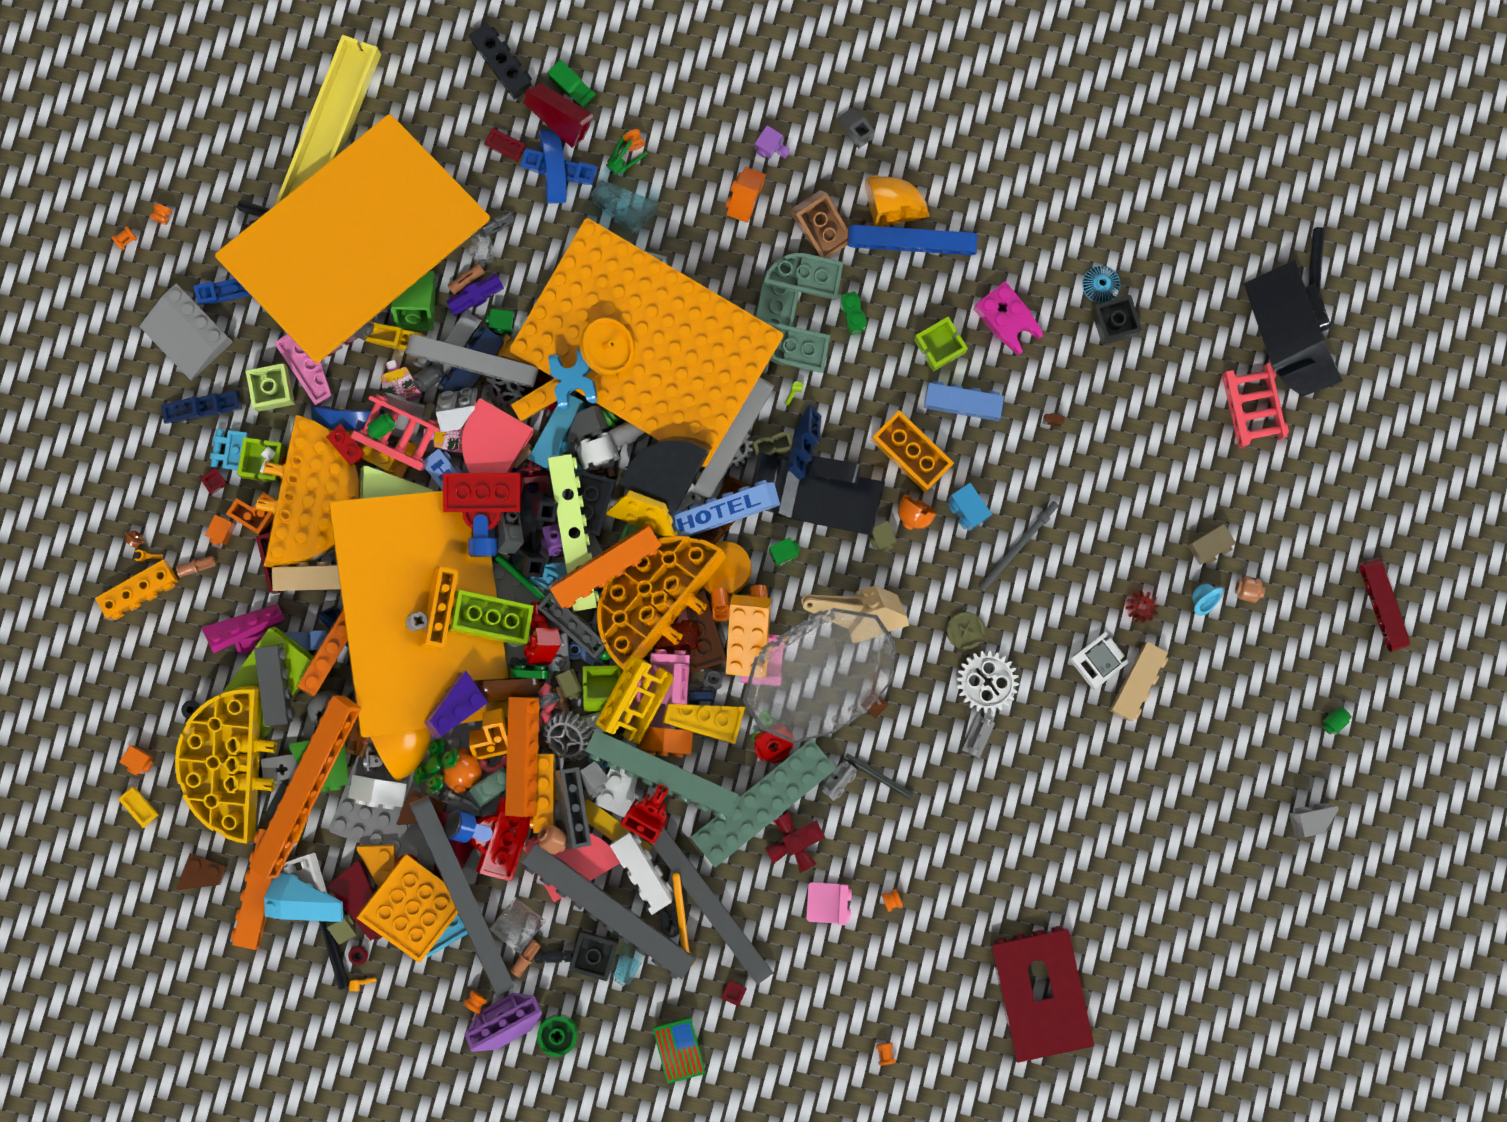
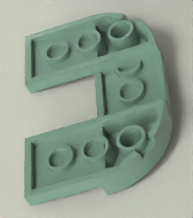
M792 253L777 260L766 271L760 287L755 317L779 330L784 335L770 361L781 366L786 365L818 373L824 372L830 335L793 327L799 292L832 300L837 299L843 262L805 253Z

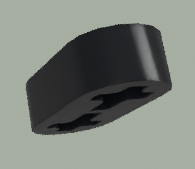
M672 900L671 907H675V910L672 911V917L668 918V912L664 911V908L660 910L663 933L670 938L676 937L679 934L676 902ZM669 920L673 921V926H677L674 934L666 931V927H669Z

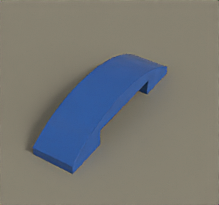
M539 130L540 148L543 149L546 175L545 192L547 204L566 203V175L561 139L553 130Z
M526 148L520 166L546 176L543 152ZM564 160L567 182L593 185L597 166Z
M236 279L217 283L208 282L193 286L198 305L220 303L251 296Z
M312 405L311 418L313 421L329 429H335L341 424L345 430H361L364 428L372 409H330V406ZM381 409L378 416L385 414V410Z

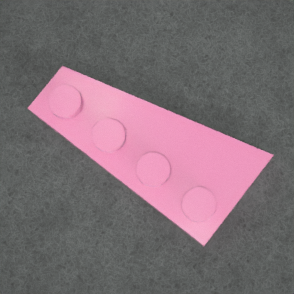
M288 334L274 342L315 406L332 397L321 362L314 363Z

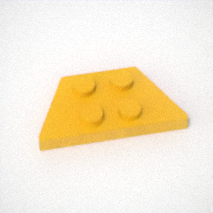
M630 490L624 497L617 500L615 505L610 506L606 515L638 527L648 525L654 533L664 537L678 535L677 531H674L671 526L673 521L668 514V508L665 503Z

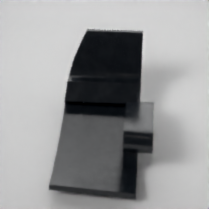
M1293 260L1244 283L1274 370L1277 369L1281 381L1302 396L1342 382V377L1333 361L1323 331L1332 327L1316 283L1305 287L1296 261Z
M763 452L758 453L751 488L755 487V483L764 480L767 483H774L780 506L765 511L776 513V516L872 536L885 485L884 481L859 477L860 464L813 456L812 460L806 464L805 477L797 479L787 469L789 460L776 458Z

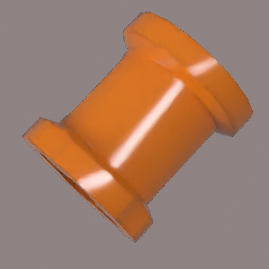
M127 225L122 232L111 237L122 251L131 241L137 240V237Z
M892 1042L876 1045V1049L879 1052L880 1061L878 1064L880 1066L896 1063V1059H893Z

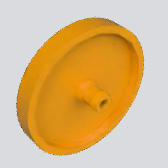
M611 318L597 319L584 328L580 337V351L584 361L592 370L599 374L613 375L621 372L630 364L633 358L634 344L632 337L626 327L617 320Z
M727 541L717 542L715 545L723 550L726 559L704 584L703 588L709 593L716 588H726L729 595H733L742 590L748 583L752 573L751 560L747 552L738 544Z

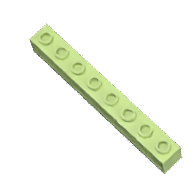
M571 453L547 457L554 500L558 503L557 518L567 574L575 570L577 566L583 565L592 559V554L587 552V545H590L589 536L584 534L583 528L587 526L586 517L581 515L580 507H584L582 495L578 496L577 488H580L579 476L575 477L574 469H577L576 458L572 457ZM565 489H571L574 492L571 500L563 498L562 492ZM572 527H577L580 530L578 538L574 539L569 536V530ZM592 589L593 593L585 598L581 596L575 600L576 604L572 606L573 611L597 608L596 602L599 600L598 591Z

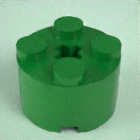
M555 1014L545 1019L537 1032V1041L540 1048L545 1054L552 1057H561L569 1053L578 1039L576 1023L570 1017L563 1014ZM557 1031H560V1035H563L559 1040L553 1035Z

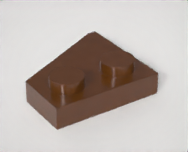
M410 789L396 824H417L409 804L428 795ZM428 796L440 821L441 811H445L447 803Z
M189 853L176 889L182 890L221 885L228 866Z

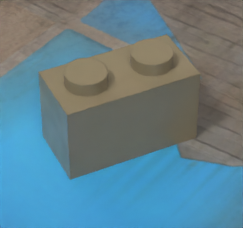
M1223 524L1189 544L1188 547L1199 565L1203 563L1209 565L1217 560L1216 555L1220 553L1225 555L1232 551L1231 546L1236 544V542Z

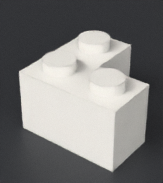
M352 775L348 798L356 799L355 803L377 808L379 804H383L382 808L394 810V806H403L407 784Z

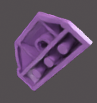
M512 993L482 1009L465 1032L470 1050L472 1052L497 1050L530 1032L542 1014L536 997Z

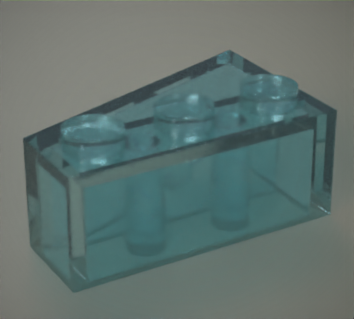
M604 180L590 193L591 200L633 236L659 209L658 202Z

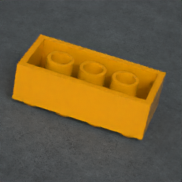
M900 410L871 439L925 493L954 464Z
M732 595L729 610L726 674L765 678L771 598Z

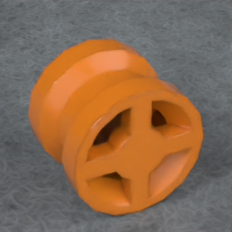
M639 129L631 130L623 135L625 142L632 141L628 148L630 152L636 151L646 144L644 139L640 137L641 132Z
M154 203V211L150 214L149 218L160 224L167 225V218L172 214V210Z
M893 889L891 893L881 894L888 912H891L893 908L903 907L896 889Z
M471 990L469 993L470 997L464 1001L463 1005L471 1011L480 1014L482 1005L486 1004L488 999L480 993Z

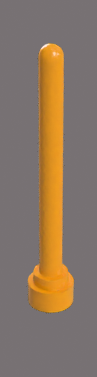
M674 873L672 878L681 947L689 952L681 879L679 873Z

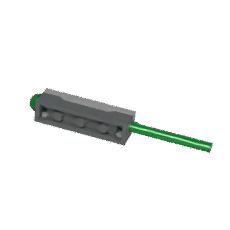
M501 554L497 556L495 560L542 601L537 607L542 613L594 659L608 660L611 658L604 646L606 643L602 642L600 633L578 613L573 611L571 607L568 609L566 607L561 608L552 593L544 594Z

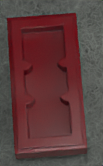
M492 128L484 143V146L516 162L520 160L526 148V144Z

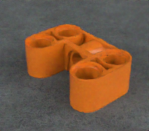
M754 585L750 587V594L744 596L768 598L767 587L765 585ZM716 588L711 591L712 614L715 621L729 620L732 596H729L726 588Z

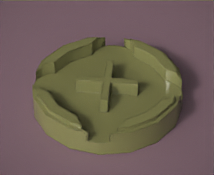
M960 612L954 615L948 622L946 628L947 638L958 649H973L983 640L985 627L981 618L971 612Z

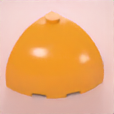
M879 175L866 179L865 189L874 226L883 227L929 217L928 207L923 195L911 183L900 178L879 177Z
M427 728L372 736L370 738L392 777L397 782H400L410 776L423 761L430 747L432 733Z

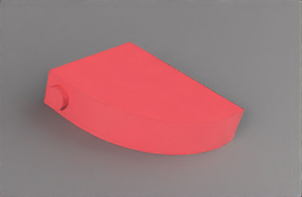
M479 398L475 404L474 411L466 421L462 435V452L469 472L511 473L533 436L534 429Z
M590 833L591 846L575 849L565 848L563 852L555 854L590 881L620 864L610 844ZM536 837L525 842L527 846L523 849L527 855L538 842ZM544 884L553 902L562 898L556 892L557 888L551 884L550 886Z

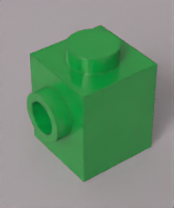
M491 309L490 314H487L486 325H488L490 331L496 335H504V333L513 334L515 323L514 311Z

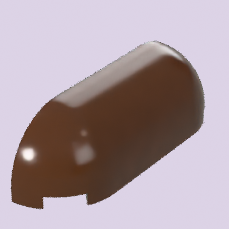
M545 678L473 680L488 703L509 701V697L535 698L538 696L541 687L545 684Z

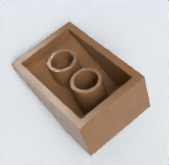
M819 190L789 210L798 227L819 257L829 258L847 246L848 229L826 192Z

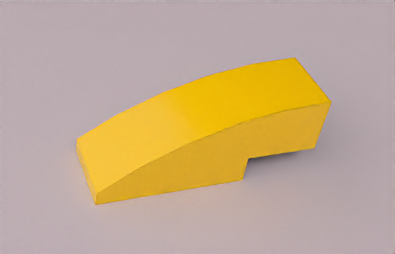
M373 323L374 330L371 336L368 335L367 339L363 341L406 351L410 334L426 336L422 333L403 330L399 327Z

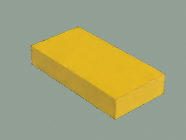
M135 786L129 788L118 798L120 803L142 828H145L159 816L157 811Z

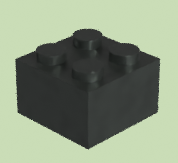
M1131 295L1095 305L1091 310L1102 346L1137 336L1143 331Z
M580 931L569 971L607 981L619 941Z

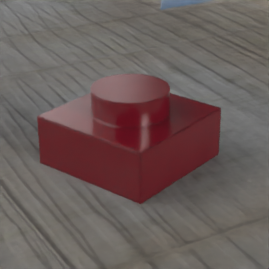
M214 468L200 478L211 495L228 485L217 468Z
M729 980L721 999L740 1006L747 988Z

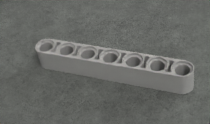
M410 334L405 351L406 354L531 388L534 387L539 370L531 365L415 334Z
M759 377L709 464L703 470L693 491L707 499L712 498L775 385Z

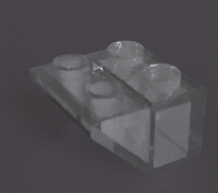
M515 897L489 930L521 954L546 920Z

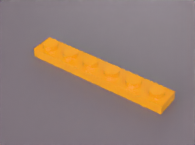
M591 369V372L585 377L593 379L600 374ZM554 378L511 404L521 422L557 401L555 387L561 380Z

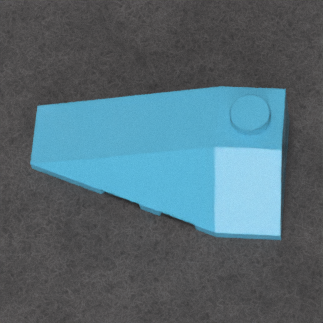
M280 872L278 878H273L264 897L265 916L286 920L344 921L343 902L326 892H319L313 888L314 885L310 883L305 884L294 874Z

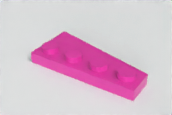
M278 604L201 627L213 653H216L285 620V617Z

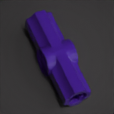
M494 274L480 283L476 282L467 286L463 290L464 292L446 302L454 316L471 307L474 308L482 305L487 301V298L500 292L504 287L497 274Z

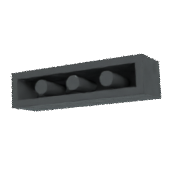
M283 644L254 648L264 726L288 724L293 721L295 711L291 707L292 690L288 685L290 673L285 663L287 659L286 649L283 648Z
M579 767L554 771L563 832L567 835L566 849L591 846Z

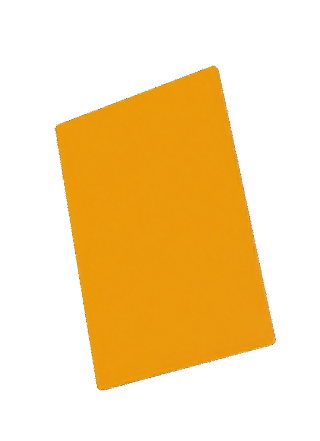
M388 114L215 254V257L312 361L319 363L488 223L490 216L391 114Z
M586 218L510 346V352L552 376L548 360L549 355H558L563 367H573L577 362L576 352L580 348V337L584 328L589 323L600 318L617 320L626 327L632 337L634 344L633 358L630 364L621 372L613 375L600 374L592 379L596 384L597 404L657 440L682 436L707 443L712 446V449L702 465L706 467L784 335L764 321L591 219ZM575 389V391L585 396L583 390Z
M443 491L333 501L329 504L356 704L362 708L358 715L362 737L427 729L428 727L424 723L425 719L455 681L459 672L467 671L472 680L509 678L504 642L448 631L447 645L445 648L438 650L420 646L423 629L411 631L406 626V618L409 615L418 612L426 614L433 570L438 567L458 570L459 582L455 591L463 590L497 598L492 558L470 557L468 555V538H473V529L464 522L462 512H443ZM418 618L413 619L416 621L415 625H419V623L417 622ZM509 701L487 703L461 723L482 721L483 712L502 708L505 717H508Z

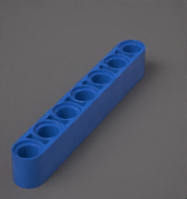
M851 225L848 226L847 246L865 249L976 255L978 235L968 232Z

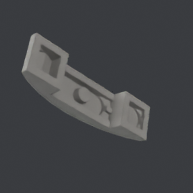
M465 312L446 338L445 343L465 347L483 321ZM436 362L432 363V365L440 369L442 377L445 374L448 375L451 371V366Z

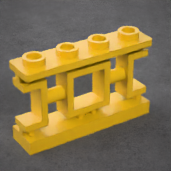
M632 655L595 724L612 734L616 733L619 726L626 728L622 736L639 744L668 689L672 685L674 675L660 667L655 675L648 673L652 665ZM641 677H645L640 686L637 685ZM651 681H655L651 690H648ZM639 691L644 696L635 710L630 705ZM626 711L622 721L619 720L622 712ZM633 715H635L636 718L633 721L632 725L629 724Z

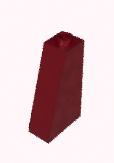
M541 83L527 89L523 104L571 148L584 140L594 118L590 112Z
M358 860L327 886L335 897L343 902V907L368 939L372 941L376 938L378 941L382 936L356 918L375 893L362 860Z

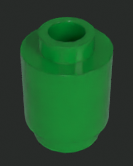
M387 412L368 423L366 431L372 439L380 440L394 430L393 427L397 424Z
M1343 707L1335 708L1322 721L1324 724L1322 727L1328 734L1331 735L1333 733L1337 735L1350 723L1349 720L1352 716Z

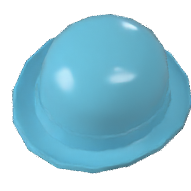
M1210 584L1198 586L1192 594L1196 615L1202 616L1211 612L1220 601L1223 588H1214Z

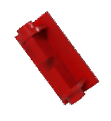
M341 424L326 436L350 466L363 459L362 456L365 452L351 438Z

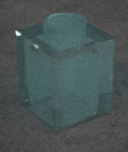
M624 954L612 975L615 977L614 981L622 986H625V984L630 985L641 962Z

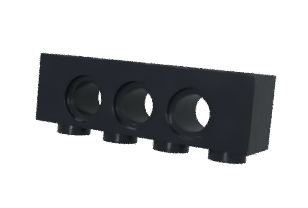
M485 23L469 34L470 41L513 100H515L532 86L530 82L532 78L526 70L523 72L519 67L521 63L518 58L511 56L507 43L500 41L498 38L500 35L495 27H490L488 23ZM489 43L496 44L494 48H487ZM500 58L507 59L504 63L497 62ZM512 72L517 73L515 78H509L508 76Z

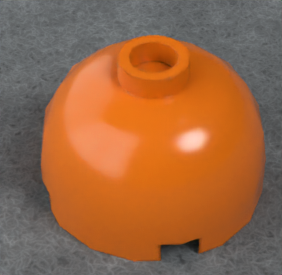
M904 494L898 505V515L903 521L902 525L910 530L913 528L923 529L929 526L937 513H934L935 510L919 499L918 501H913V496Z

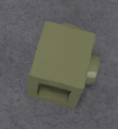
M888 521L875 526L872 537L869 538L872 547L877 548L878 551L883 550V552L894 549L893 545L897 543Z
M344 908V921H326L327 929L339 945L356 936L355 921L347 914Z

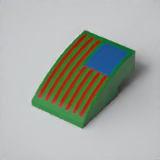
M692 1017L653 1026L656 1044L668 1084L706 1074Z

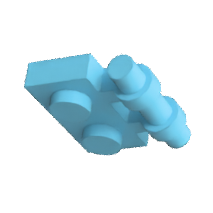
M216 429V434L212 440L214 446L213 453H210V467L218 468L219 461H223L222 468L238 471L243 437L248 438L249 434L228 430L226 438L223 437L224 430ZM222 444H226L224 454H220Z

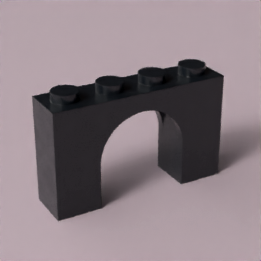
M528 488L523 490L520 512L524 543L515 554L510 553L509 562L524 576L543 578L546 558L537 550L536 530L539 521L555 522L558 503L542 490Z

